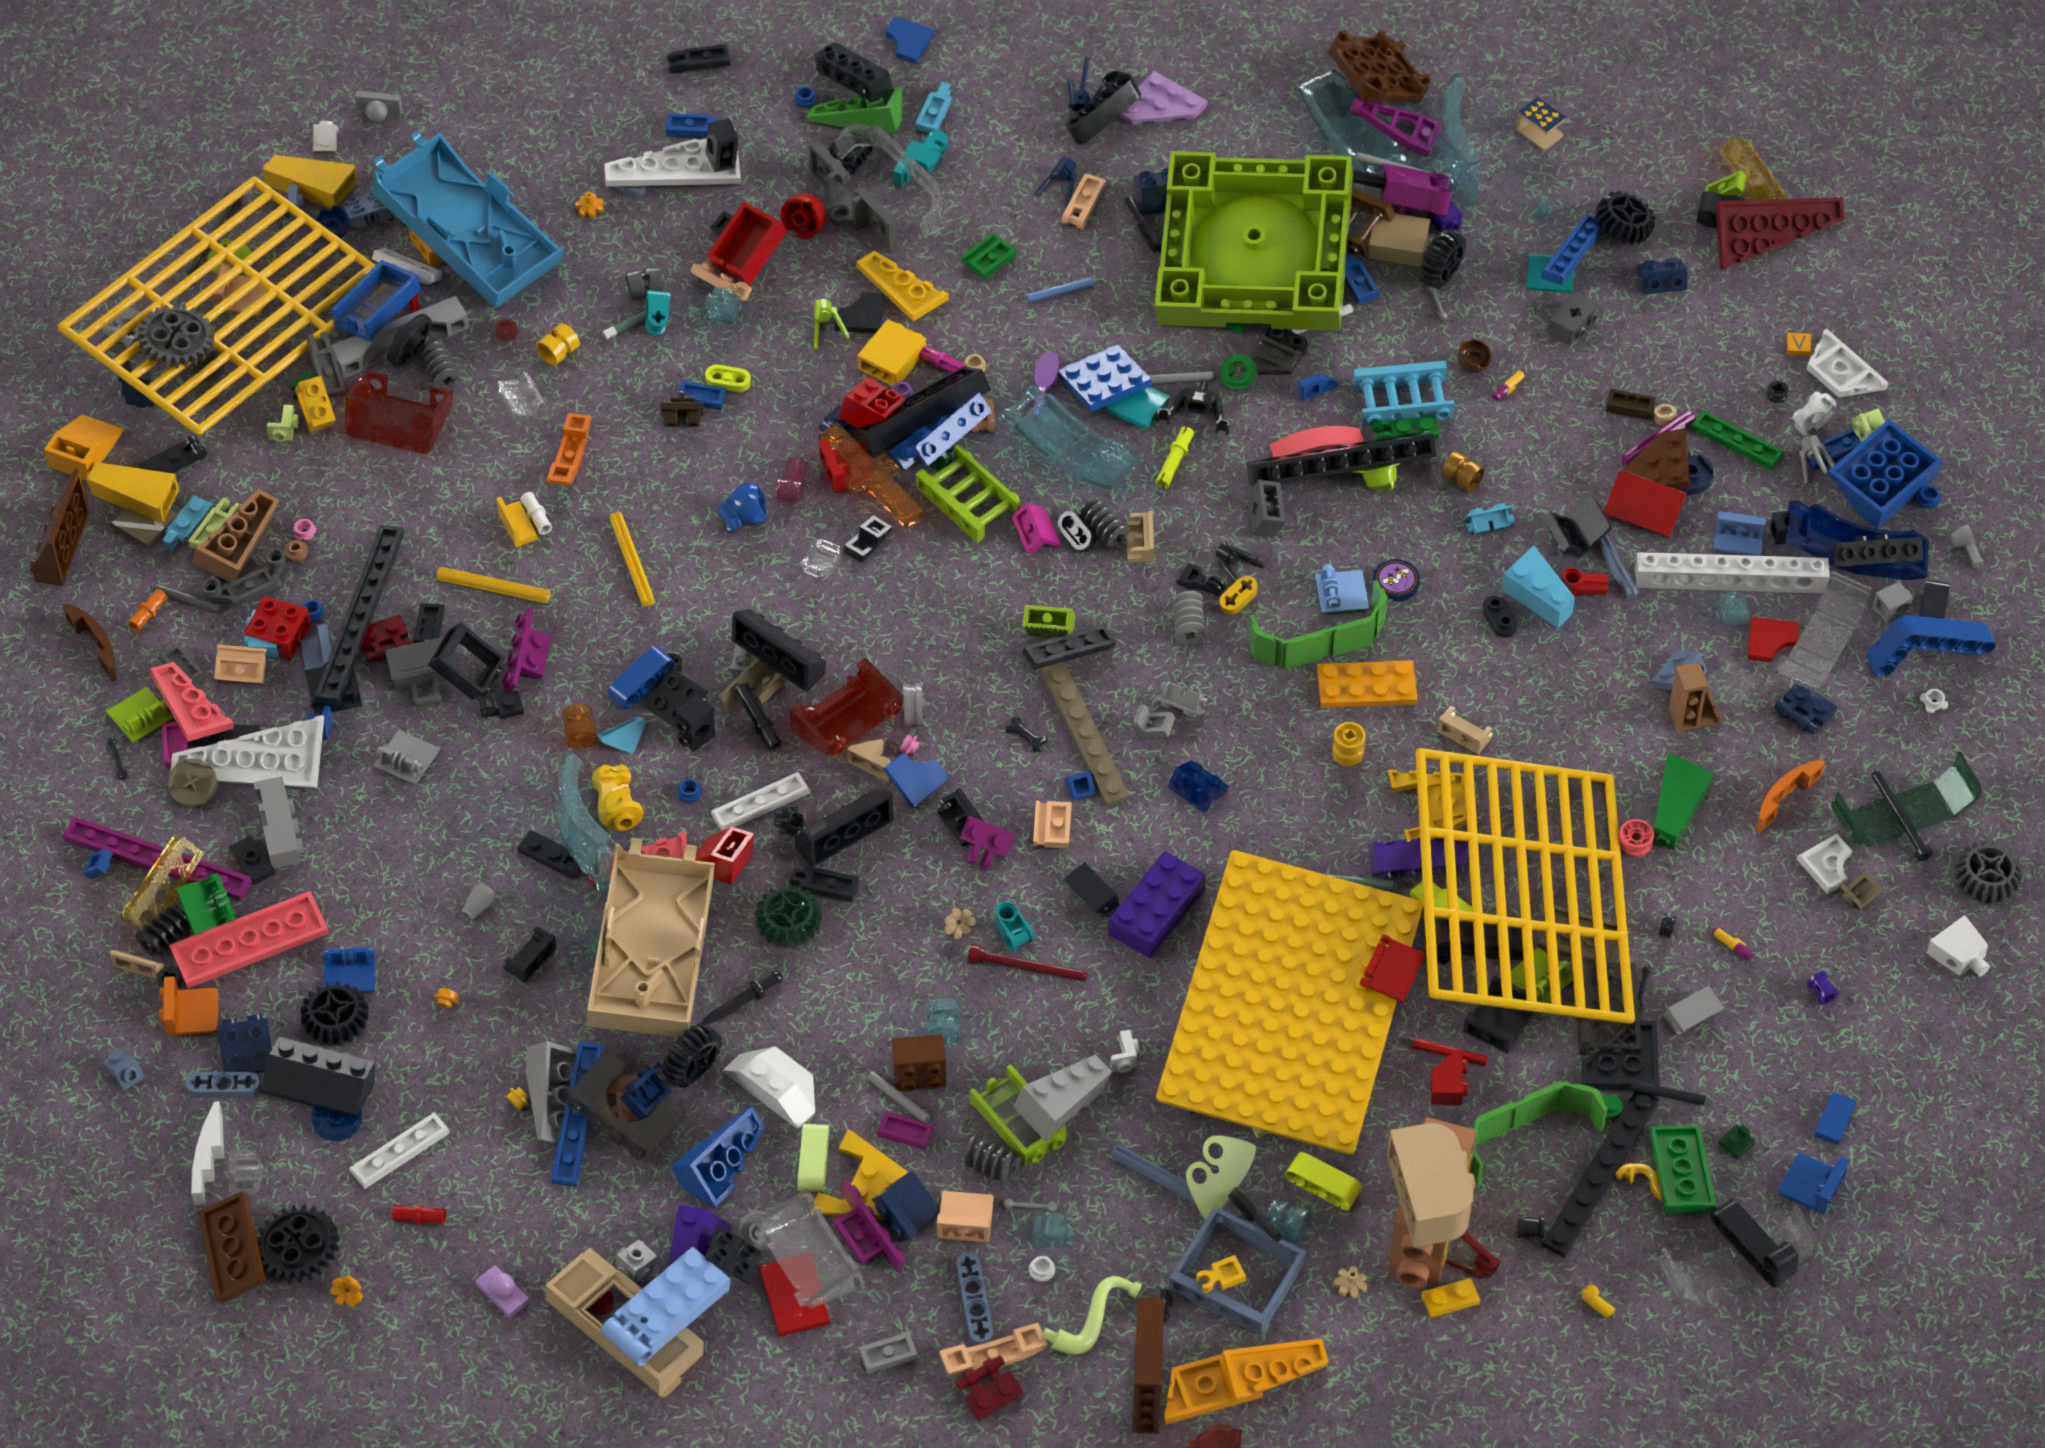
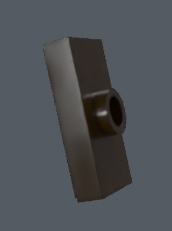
M1610 389L1605 411L1651 420L1656 397Z

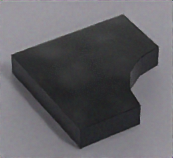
M861 292L859 299L853 305L837 309L847 332L876 333L881 328L884 294ZM835 320V331L842 332Z

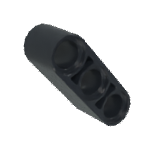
M1926 579L1919 616L1944 619L1950 583Z

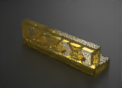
M1733 135L1718 150L1733 173L1741 170L1746 175L1744 189L1751 200L1788 199L1748 140Z
M173 835L119 918L126 923H133L143 930L145 924L138 919L144 910L151 909L153 918H158L161 912L166 913V908L172 904L178 895L176 888L184 886L205 852L184 836ZM188 847L196 855L191 863L183 864L182 853ZM179 868V881L169 884V872L171 869ZM165 889L167 899L163 904L156 905L155 893L157 890Z

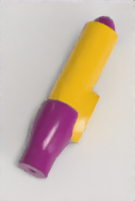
M1518 370L1492 395L1493 399L1498 401L1501 397L1508 396L1516 388L1515 385L1525 377V372Z
M1720 928L1712 929L1713 936L1731 948L1735 953L1749 961L1753 958L1754 954L1747 949L1745 943L1740 939L1731 937Z

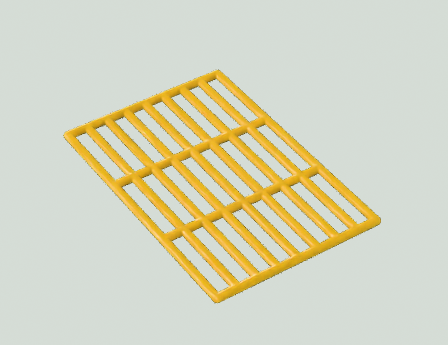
M253 176L57 325V329L193 433L202 435L308 351L307 340L265 373H262L254 366L309 323L319 329L313 334L316 343L320 341V334L322 332L329 334L337 328L334 325L333 319L326 323L317 316L347 294L376 264L259 178ZM253 187H256L263 193L211 234L207 235L199 229ZM270 199L280 205L224 248L216 242ZM287 211L296 217L294 221L243 260L233 254ZM303 224L313 229L310 234L258 273L250 267V265ZM191 234L200 240L199 243L145 284L135 278ZM322 236L330 242V244L277 285H274L267 279ZM209 247L217 253L162 297L152 291ZM337 249L347 254L346 257L292 298L284 292V290ZM224 260H227L234 267L185 304L187 311L199 306L241 272L251 279L206 313L203 319L209 318L210 323L258 285L268 291L214 333L213 348L220 352L221 355L165 399L155 391L185 369L183 364H180L178 369L173 365L149 385H146L138 378L155 366L157 359L150 361L148 358L132 372H128L121 366L143 349L139 348V341L135 342L113 360L104 354L105 351L137 328L139 324H142V318H148V312L155 314V308L164 310V305H167L169 309H173V306L169 303ZM354 261L364 267L310 311L301 305L303 301ZM127 283L136 289L135 292L80 334L70 328ZM383 284L364 304L371 301L386 289L388 285ZM145 296L153 302L95 347L87 341V339ZM275 297L285 304L230 348L220 341ZM292 310L302 316L247 361L237 354ZM228 360L238 366V368L182 412L172 405ZM245 373L256 379L199 425L189 418Z
M1418 748L1415 755L1428 990L1430 998L1632 1024L1635 1021L1613 775ZM1426 759L1439 760L1443 829L1429 827ZM1449 762L1463 764L1467 832L1453 830ZM1473 765L1487 767L1491 835L1477 833ZM1497 768L1510 770L1515 838L1501 837ZM1520 772L1534 773L1539 841L1525 840ZM1544 775L1558 777L1563 845L1549 843ZM1568 778L1581 780L1587 848L1573 846ZM1591 781L1605 783L1610 851L1598 850L1596 846ZM1430 837L1444 839L1448 909L1434 907ZM1454 840L1468 842L1472 912L1458 910ZM1478 843L1492 845L1497 915L1484 914L1482 912ZM1502 847L1516 848L1521 918L1507 917ZM1526 850L1540 852L1545 922L1531 920ZM1550 853L1564 855L1569 925L1555 923ZM1574 856L1588 859L1593 928L1579 926ZM1598 860L1611 861L1617 931L1603 929ZM1435 917L1449 919L1453 991L1442 990L1438 986ZM1459 920L1473 922L1478 994L1463 992ZM1483 924L1497 925L1502 997L1488 996ZM1508 927L1522 929L1527 1000L1512 999ZM1532 930L1546 932L1551 1004L1537 1002ZM1556 933L1570 935L1575 1007L1561 1005ZM1580 936L1594 938L1600 1010L1586 1008ZM1604 940L1618 941L1624 1013L1610 1011Z

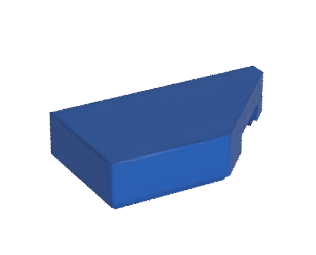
M1318 373L1298 381V397L1301 401H1305L1336 388L1339 384L1335 378Z

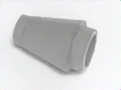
M483 883L474 886L461 913L473 921L475 917L494 902L495 892Z

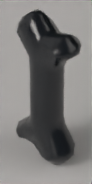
M1013 717L1011 724L1006 726V733L1020 735L1031 744L1033 752H1040L1042 745L1047 743V736H1036L1022 725L1021 718Z

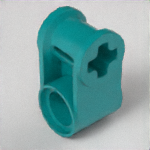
M646 291L645 328L650 335H661L666 329L669 318L670 292Z
M1002 902L997 906L995 926L1012 952L1016 951L1018 946L1027 942L1032 943L1036 940L1031 926L1025 921L1013 903ZM1008 916L1010 917V919H1004L1002 917Z

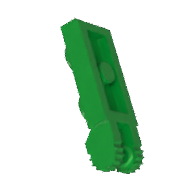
M1435 416L1393 421L1381 420L1371 425L1372 431L1376 432L1374 439L1421 431H1429L1434 434V439H1439V430Z

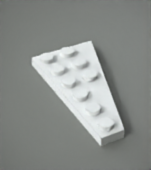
M692 139L663 147V151L656 153L648 151L643 156L634 159L627 157L605 163V185L740 184L738 150L736 168L714 172L705 153L707 139Z
M321 715L314 717V719L294 722L287 726L274 727L239 736L236 739L220 741L217 744L205 747L200 746L173 753L171 771L173 767L183 762V760L189 758L200 759L208 763L215 771L219 783L254 785L253 782L283 776L285 787L317 789L324 716Z

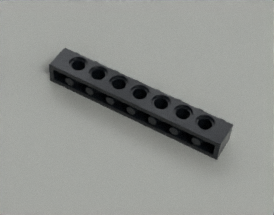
M1421 431L1247 461L1246 466L1249 485L1254 487L1258 480L1282 484L1437 457L1434 434L1429 431Z

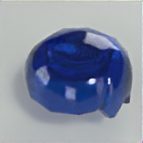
M333 205L328 210L322 209L316 218L318 223L340 239L349 230V215L344 208L338 205Z

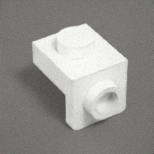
M320 121L319 124H313V152H336L338 127L332 121Z
M1130 1030L1120 1031L1122 1054L1111 1056L1110 1068L1112 1072L1119 1071L1124 1073L1132 1068H1136L1139 1046L1137 1039H1132Z

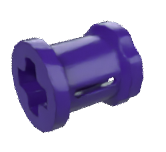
M1824 971L1814 974L1807 981V986L1813 989L1818 996L1820 1005L1834 1001L1839 995L1838 989L1832 987L1828 981V975Z

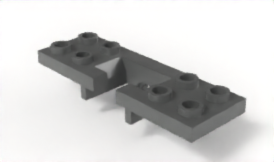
M816 139L808 143L810 173L829 192V204L832 206L830 212L832 223L838 226H852L855 230L864 227L889 253L896 251L898 223L892 213L889 214L884 209L882 203L879 200H875L862 186L855 190V197L852 198L843 189L844 184L850 182V174L844 169L842 163L835 159L829 153V150ZM845 213L846 216L844 218H837L835 214Z

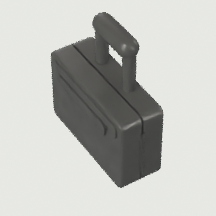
M444 638L401 645L400 647L388 649L385 652L387 667L394 690L411 689L413 704L416 707L438 703L442 700L438 683L447 680L428 666V663ZM450 657L448 662L453 665L452 658ZM432 684L434 694L418 696L416 687Z

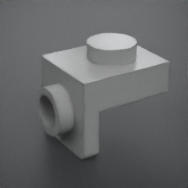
M1140 705L1134 717V725L1144 738L1169 737L1175 721L1172 712L1150 713L1146 705Z

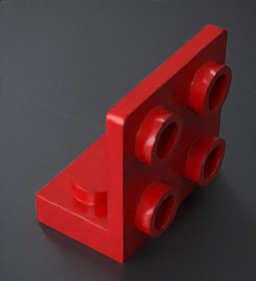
M828 439L819 441V458L834 493L878 481V475L863 444L836 451L835 447L830 446Z
M265 596L244 631L245 635L279 645L282 659L292 661L301 645V640L304 639L311 626L308 608Z

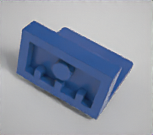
M1799 1152L1781 1183L1778 1194L1825 1215L1846 1176L1850 1160L1840 1156L1836 1165L1831 1163L1829 1166Z

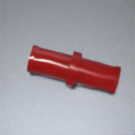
M394 1204L392 1209L393 1221L415 1222V1225H422V1223L445 1225L447 1217L446 1208H427L422 1204H417L416 1207Z

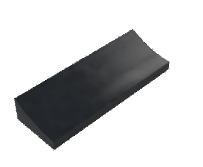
M964 366L907 397L905 402L886 420L861 428L853 426L848 431L852 438L861 442L875 454L960 408L976 393H980L982 396L991 391V388L982 369Z

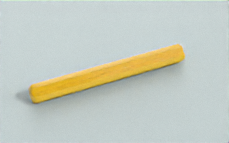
M620 512L612 513L610 515V522L642 606H652L654 604V597L623 515Z
M439 567L437 571V580L545 604L549 602L551 597L550 590L445 567Z

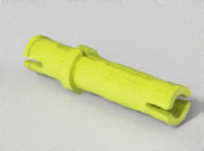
M1181 427L1176 440L1171 443L1170 453L1155 480L1158 487L1162 488L1165 483L1164 488H1169L1182 458L1188 453V446L1195 434L1191 428Z

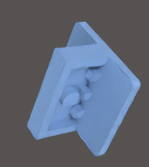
M1719 511L1713 550L1746 556H1760L1766 518Z

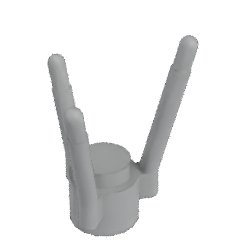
M1816 435L1807 436L1801 440L1802 450L1799 451L1802 461L1804 483L1808 484L1807 457L1810 460L1816 459L1824 474L1827 473V469L1821 455L1824 456L1831 468L1836 464L1827 453L1824 444H1820Z

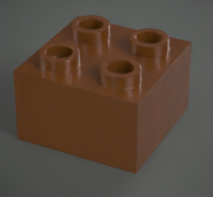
M943 1034L892 1038V1062L895 1088L897 1090L910 1092L916 1088L938 1089L941 1086H946V1057Z

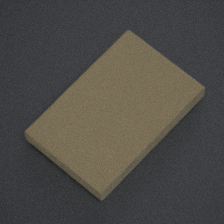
M1554 905L1555 923L1569 925L1568 909ZM1578 912L1579 926L1593 928L1592 916ZM1603 919V929L1617 931V923ZM1542 931L1538 947L1543 950H1547L1546 932ZM1556 933L1557 954L1572 958L1570 935ZM1580 936L1582 961L1596 965L1594 938ZM1604 940L1606 967L1610 969L1618 941Z

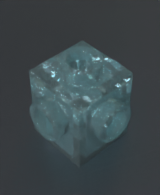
M714 287L712 294L708 293L704 306H706L707 314L712 320L716 322L724 321L733 325L742 303L740 296L734 294L730 289Z

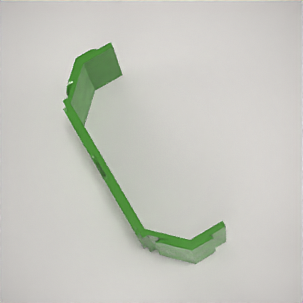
M1375 580L1373 582L1371 602L1373 613L1370 617L1288 640L1261 631L1254 615H1250L1248 641L1254 659L1269 665H1278L1281 669H1289L1321 660L1325 656H1336L1368 647L1373 643L1374 636H1378L1385 623L1388 597L1378 581Z
M1559 1081L1527 1095L1521 1101L1508 1103L1479 1116L1474 1121L1473 1129L1477 1131L1470 1171L1474 1176L1476 1188L1480 1187L1484 1164L1475 1151L1476 1146L1560 1108L1589 1116L1599 1133H1603L1608 1109L1598 1089L1578 1083L1570 1084L1568 1081Z

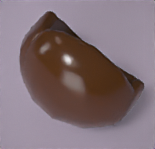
M1471 338L1461 343L1457 359L1459 365L1464 370L1470 373H1477L1487 369L1491 364L1492 354L1490 347L1483 341Z

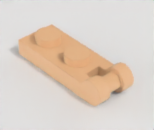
M1085 173L1063 213L1061 223L1065 225L1073 224L1076 225V228L1083 230L1106 186V180ZM1074 213H1077V214H1080V215H1079V217H1077V216H1074L1073 214H1074Z

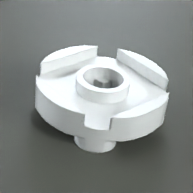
M1813 393L1808 400L1809 402L1802 409L1794 413L1792 419L1795 421V428L1802 435H1810L1807 432L1813 427L1818 430L1831 418L1833 412L1830 409L1832 404L1836 407V401L1829 394Z

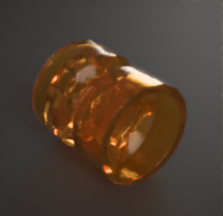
M581 703L565 708L562 712V720L568 746L573 749L593 746L598 740V734L594 724L595 719L592 707Z

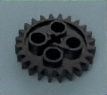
M305 1204L298 1211L295 1205H292L291 1212H287L285 1208H282L281 1216L273 1213L274 1220L272 1222L269 1220L264 1221L267 1228L258 1229L261 1236L257 1237L263 1270L264 1272L267 1271L270 1278L276 1275L278 1282H281L284 1277H286L288 1284H291L293 1278H297L298 1282L302 1283L303 1276H307L309 1280H312V1273L316 1272L318 1275H321L320 1268L322 1266L329 1268L327 1260H335L336 1257L333 1251L339 1250L337 1242L340 1241L336 1225L330 1216H326L324 1210L318 1213L315 1206L309 1211ZM284 1230L290 1231L295 1241L303 1247L304 1252L310 1258L306 1259L296 1243L291 1241L290 1236Z

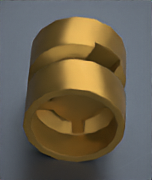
M1459 451L1453 452L1448 457L1441 470V477L1451 483L1457 482L1459 488L1467 493L1474 491L1481 483L1485 474V467L1477 462H1469V458Z

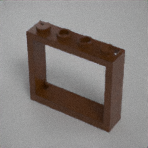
M1151 1296V1298L1138 1297L1132 1433L1159 1434L1164 1299Z

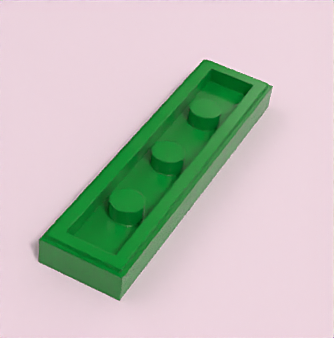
M1704 410L1691 426V429L1771 471L1784 456V451Z

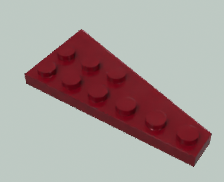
M1844 197L1716 202L1720 270L1845 220Z

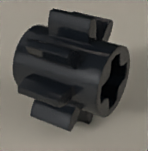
M782 805L781 811L774 813L773 825L780 829L779 834L795 835L798 829L804 827V815L798 812V806Z

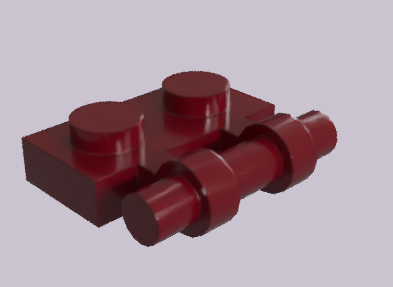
M397 615L370 624L361 648L363 652L373 649V651L365 653L368 662L374 660L381 661L385 659L386 650L400 647L401 645L413 644L411 638L402 641V639L409 637L401 615ZM392 642L394 643L385 647H381Z
M1000 1355L994 1359L989 1358L982 1362L983 1365L974 1371L969 1370L962 1375L963 1377L955 1382L960 1391L969 1387L972 1392L964 1400L978 1421L1022 1396L1024 1393L1010 1370L1003 1375H1000L997 1369L1005 1365V1361ZM988 1375L992 1381L980 1387L978 1380Z

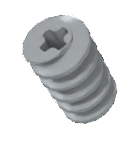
M1196 591L1179 593L1173 599L1175 638L1181 644H1197L1203 640L1202 634L1205 630L1203 626L1202 595Z

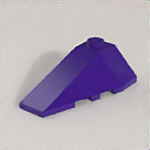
M679 1205L668 1267L691 1247H694L705 1257L708 1246L705 1244L708 1238L713 1236L716 1225L718 1224L731 1231V1224L705 1208Z

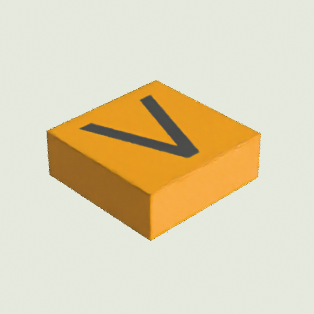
M1787 333V355L1810 356V334Z

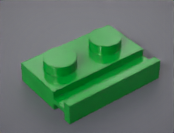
M993 232L961 256V263H966L969 269L986 280L1017 256V250L1002 238L996 237V234Z

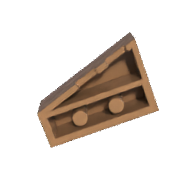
M1700 663L1683 664L1676 667L1668 708L1676 731L1722 724V719Z

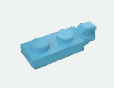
M942 82L937 92L929 93L915 123V130L928 134L930 131L939 130L951 105L952 96H949L951 93L949 83Z
M193 495L167 527L165 537L162 540L164 548L173 551L179 542L189 541L212 508H214V505Z

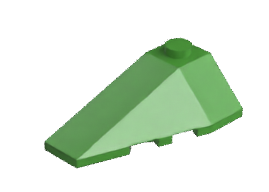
M901 86L893 87V90L874 102L864 97L861 98L857 94L843 103L841 100H834L812 106L807 115V121L870 133L891 134L897 131L902 121Z

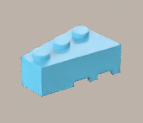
M1535 546L1531 547L1504 573L1502 590L1556 628H1559L1573 614L1575 597Z

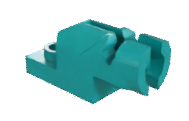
M933 130L930 131L921 143L911 140L893 170L894 185L902 188L905 181L911 179L913 173L924 177L929 176L949 145L947 143L948 136L944 132Z

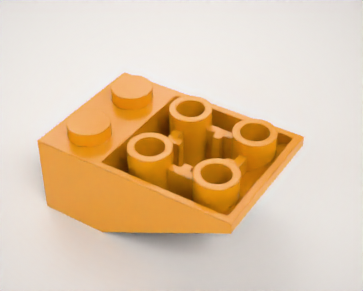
M82 414L58 430L45 447L44 452L48 467L70 475L74 469H79L81 478L86 480L87 474L92 470L95 462L102 463L123 433V428Z

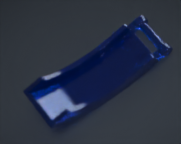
M1792 500L1788 503L1790 519L1789 533L1786 534L1785 541L1787 545L1797 546L1815 558H1828L1829 565L1836 567L1834 565V543L1853 542V537L1867 536L1868 541L1875 540L1874 535L1889 534V539L1921 537L1922 561L1839 566L1836 568L1864 576L1897 580H1919L1927 577L1929 539L1915 530L1889 531L1875 529L1843 519L1819 504L1807 506L1798 500ZM1799 515L1802 516L1801 535L1798 533Z

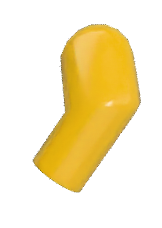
M1588 1285L1582 1291V1299L1608 1319L1615 1308L1598 1296L1599 1289L1596 1286Z

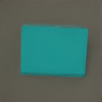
M1529 253L1526 289L1572 293L1574 270L1563 285L1542 279V271L1554 255Z

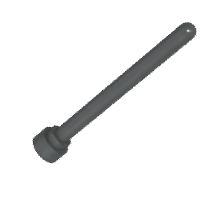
M228 187L224 198L237 188ZM244 195L216 216L206 233L207 235L223 224L232 207L239 205ZM208 248L189 261L185 269L188 274H192Z

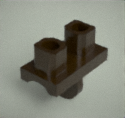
M680 389L679 396H671V402H660V410L664 418L665 427H676L678 416H686V425L688 427H699L701 416H704L703 403L694 402V396H685V389Z

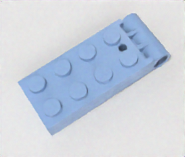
M691 1247L614 1313L615 1317L608 1319L600 1332L638 1366H642L729 1291L730 1278L714 1264L704 1259L705 1257L694 1247Z

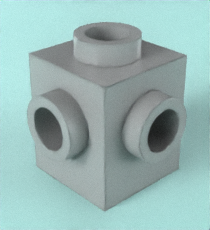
M637 1240L629 1247H623L616 1253L614 1268L619 1269L634 1283L644 1282L653 1271L657 1255L644 1243Z

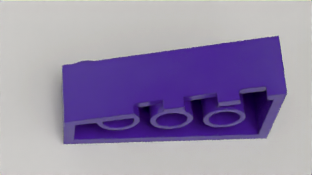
M1420 838L1412 839L1409 842H1406L1404 839L1386 842V844H1383V841H1378L1368 846L1371 875H1378V879L1393 878V873L1402 872L1403 877L1418 875L1417 871L1422 870ZM1430 839L1432 874L1442 873V868H1446L1444 839ZM1454 840L1456 871L1467 870L1466 866L1469 865L1468 842Z

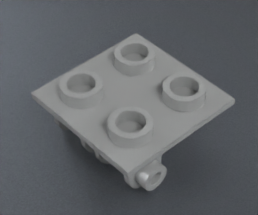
M398 730L387 746H380L377 749L376 755L379 758L373 766L416 785L441 748Z

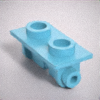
M1502 503L1492 506L1490 510L1483 511L1482 508L1470 510L1469 514L1463 519L1464 522H1470L1467 524L1468 533L1473 532V534L1490 531L1489 522H1492L1494 530L1510 527L1511 524L1515 523L1514 516L1509 515L1513 505L1505 506Z

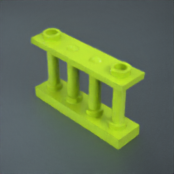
M956 445L954 447L955 461L935 475H929L923 469L915 474L916 488L975 542L979 543L985 538V525L1007 509L1015 514L1020 509V499L1016 493L1010 492L981 466L969 451ZM961 467L970 474L950 489H944L939 484V482ZM976 481L985 487L984 490L965 503H960L954 498ZM992 495L1001 502L981 517H975L970 512V510Z

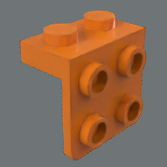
M164 977V987H160L159 990L160 1002H163V1009H159V1022L164 1024L167 1036L216 1033L219 1014L218 990L216 988L178 990L175 977Z

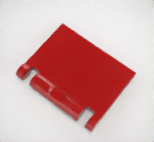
M1383 934L1380 938L1381 943L1377 944L1365 969L1364 976L1366 978H1361L1359 984L1362 987L1370 988L1403 1003L1426 954Z

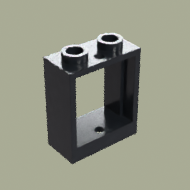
M459 623L449 629L429 661L428 666L473 700L480 695L483 697L491 689L490 682L501 672V664L505 657L463 623ZM459 643L486 664L476 683L448 662Z

